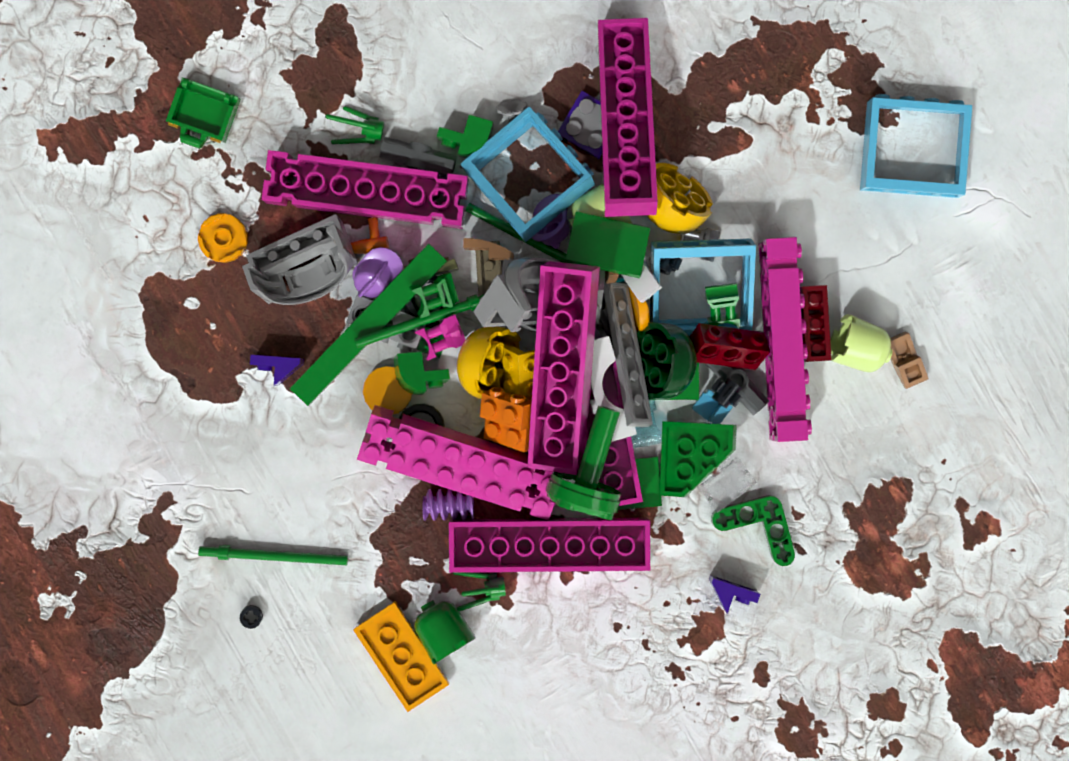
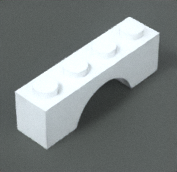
M606 336L594 340L591 390L594 399L590 400L593 414H596L598 405L620 412L612 441L637 435L635 427L627 426L624 409L613 405L606 398L603 391L602 380L604 373L616 361L610 338Z

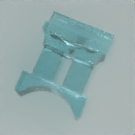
M655 400L650 404L653 425L642 428L635 427L637 435L631 436L633 449L662 443L661 430L656 425L653 412L657 410Z

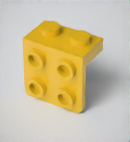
M514 346L504 348L502 363L505 369V393L511 395L520 394L525 396V399L532 401L535 350L524 352Z

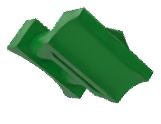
M450 272L438 276L433 281L434 283L421 287L419 284L409 287L412 292L420 296L421 306L417 313L420 318L429 316V310L440 306L451 308L459 301ZM434 293L438 294V297L432 298L427 301L425 300L426 296H429Z
M737 283L705 287V298L710 305L711 316L707 317V324L718 326L723 323H731L740 328V318L735 310L739 300ZM725 307L726 315L721 316L720 308Z

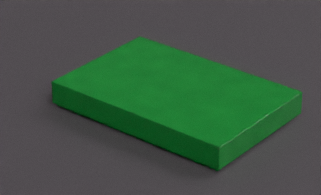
M576 211L565 262L598 266L600 270L640 279L650 228Z
M658 457L635 458L643 502L622 505L618 507V510L662 506Z

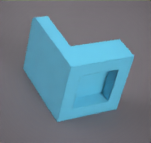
M705 389L692 409L711 424H721L733 407L729 405L727 409L712 398L714 393L709 389Z

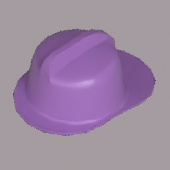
M551 194L543 198L535 207L532 218L559 197L560 194ZM567 208L536 233L532 239L558 249L560 243L570 232Z
M375 248L368 252L353 270V280L359 297H378L402 272L403 264L396 252L389 248Z

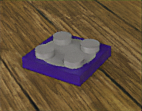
M581 91L558 132L563 139L597 159H600L602 155L601 104L599 100Z

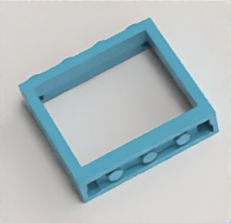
M878 94L871 98L866 106L860 191L949 198L964 196L966 194L972 105H964V101L961 100L939 103L940 100L936 98L915 101V97L911 96L890 99V95ZM879 108L959 114L954 184L874 178Z
M530 107L489 139L482 148L472 153L460 163L466 174L525 242L595 185L592 178L594 173L585 162L581 164L576 159L578 154L570 145L565 147L561 142L563 138L555 128L550 130L546 126L548 122L545 117L539 112L535 113ZM531 127H534L580 179L525 224L483 176L480 170Z
M751 238L651 242V272L659 283L660 258L743 256L740 328L731 323H723L718 326L752 331L756 245ZM659 290L650 297V323L673 324L683 329L689 336L699 323L707 324V318L659 320Z

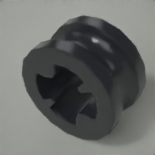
M255 605L245 607L240 613V623L248 629L256 628L263 619L261 609ZM250 610L253 611L254 615H258V620L255 619L254 623H250L249 619H245V614L248 615Z

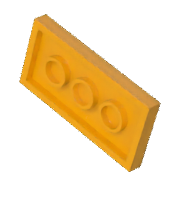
M396 601L353 629L407 712L449 685V681L437 663L433 665L416 631Z

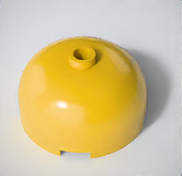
M657 163L656 215L646 216L656 226L670 233L687 234L697 230L712 214L710 207L713 205L711 197L693 176L688 179L677 172V166L669 163Z
M499 326L481 327L467 337L458 354L457 374L462 387L470 395L481 399L482 393L489 391L490 388L504 389V381H506L505 370L494 366L496 362L503 364L504 348L514 346L520 349L519 341L521 338L518 333Z

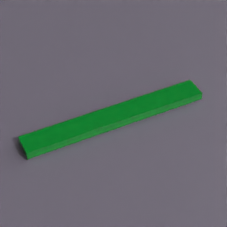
M428 244L296 381L290 390L307 406H310L366 347L357 348L354 339L383 329L416 295L409 287L415 284L424 287L448 261Z

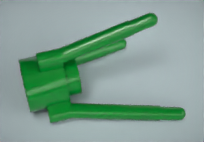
M347 106L343 107L344 111L365 120L361 122L330 114L325 115V118L362 127V135H366L363 138L331 140L333 145L375 144V140L381 141L384 121H380L379 117L367 115Z
M453 572L454 575L489 579V581H484L485 588L463 591L461 593L462 596L485 593L487 597L457 607L459 612L489 601L500 600V597L506 596L504 577H497V573Z

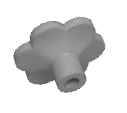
M513 99L501 102L496 111L503 116H508L509 122H511L528 106L526 102H521L520 99Z

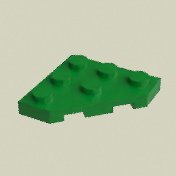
M662 421L660 496L687 497L736 450L737 425Z

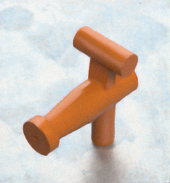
M378 218L368 219L369 239L351 242L355 254H367L372 249L379 247L389 248L388 237L379 236Z

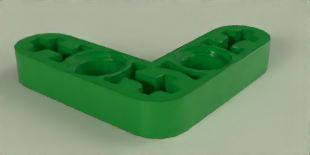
M771 495L721 507L712 513L711 523L720 531H728L762 522L773 561L780 566H788L794 561L795 552L782 503L778 498ZM770 500L771 503L776 504V507L773 508L774 516L778 517L780 515V519H772L767 522L766 519L771 518V514L768 510H764V507L768 505L767 501ZM745 506H749L753 510V516L749 520H743L740 517V510ZM735 509V517L738 523L734 524V519L726 520L725 526H722L721 523H716V519L720 518V513H723L725 516L733 515L731 510ZM780 524L783 527V533L780 537L775 538L771 536L770 528L772 525ZM786 539L787 543H782V547L786 552H789V555H786V560L783 561L777 557V554H780L779 545L773 546V542H782Z

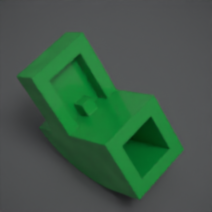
M469 115L464 133L439 127L437 138L438 141H442L441 145L447 148L455 149L456 146H459V157L468 158L472 153L482 148L490 139L494 124L493 121Z
M422 352L399 353L394 357L396 379L400 386L411 394L423 395L427 391L426 385L430 389L441 388L450 379L449 369L424 371Z

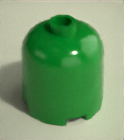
M432 600L421 607L423 612L415 620V631L433 665L476 639L457 607L449 601L435 603Z

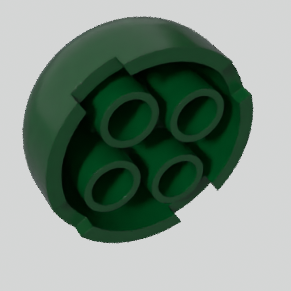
M648 323V326L643 331L637 332L648 399H670L684 392L692 382L697 366L696 349L689 335L680 327L668 323ZM649 354L655 355L656 359L649 358Z

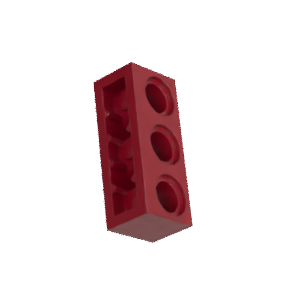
M827 285L800 287V294H804L805 306L804 309H801V319H805L806 333L802 334L803 344L807 345L808 352L807 359H804V362L831 361Z
M699 323L689 336L695 346L698 363L756 370L770 353L764 332Z

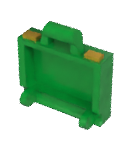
M182 77L166 122H168L169 126L177 129L181 128L180 142L200 149L208 138L220 144L221 142L226 143L241 99L231 93H226ZM188 130H189V131H192V132H194V133L200 134V135H201L200 139L197 138V137L188 135V134H187Z

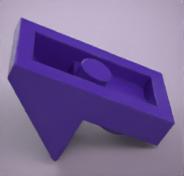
M251 355L250 365H257V370L272 371V366H274V386H279L304 364L305 359Z
M710 575L709 581L727 614L734 596H736V601L749 605L750 601L758 604L761 594L757 590Z

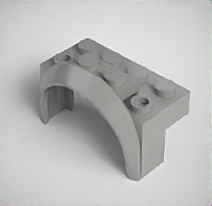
M335 214L246 255L249 263L242 266L250 290L268 304L295 305L316 300L333 291L342 283L352 266L358 264L344 224ZM324 254L317 260L303 267L288 271L292 267H295L314 257ZM283 276L286 278L290 292L286 289Z
M527 257L511 262L506 269L505 275H497L493 279L489 289L480 299L479 304L474 310V314L483 327L507 326L511 332H518L521 329L520 325L537 324L540 266L552 260ZM522 288H524V289H531V290H535V291H538V292H537V293H531V292H526V293H524V291H523ZM597 303L596 314H597V312L600 310V306L598 305V303Z

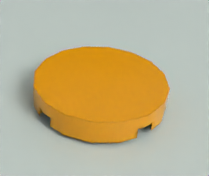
M218 213L211 215L203 221L197 240L201 251L206 257L215 262L228 263L235 261L243 255L248 244V233L246 227L238 218L230 214Z
M629 287L636 332L643 331L649 323L648 303L646 301L641 303Z
M385 366L377 368L368 375L364 382L363 395L365 402L371 410H373L374 405L393 410V414H397L404 410L411 401L412 394L400 386L396 379L394 367Z

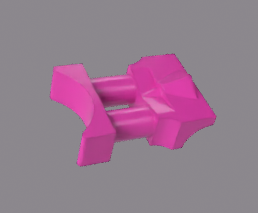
M456 315L442 319L440 324L428 330L421 328L414 332L422 336L428 344L426 360L435 358V353L447 348H458L466 340ZM441 334L443 335L444 339L433 344L430 343V339Z

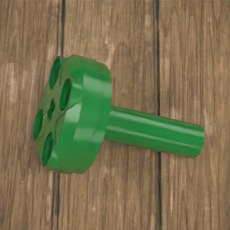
M598 405L577 475L552 472L546 486L547 497L555 502L556 505L603 519H613L621 501V492L599 481L618 422L619 411Z

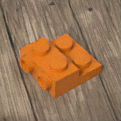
M496 387L482 393L480 417L485 419L484 439L522 452L529 451L532 401L525 399L523 395H511L505 393L504 389Z

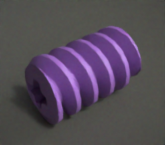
M428 489L426 496H423V520H427L429 513L432 520H437L439 513L443 520H447L449 513L453 520L457 519L459 513L463 520L467 519L469 513L474 520V497L469 495L463 496L460 492L453 496L450 489L447 490L446 496H443L441 489H438L436 496H433L431 489Z

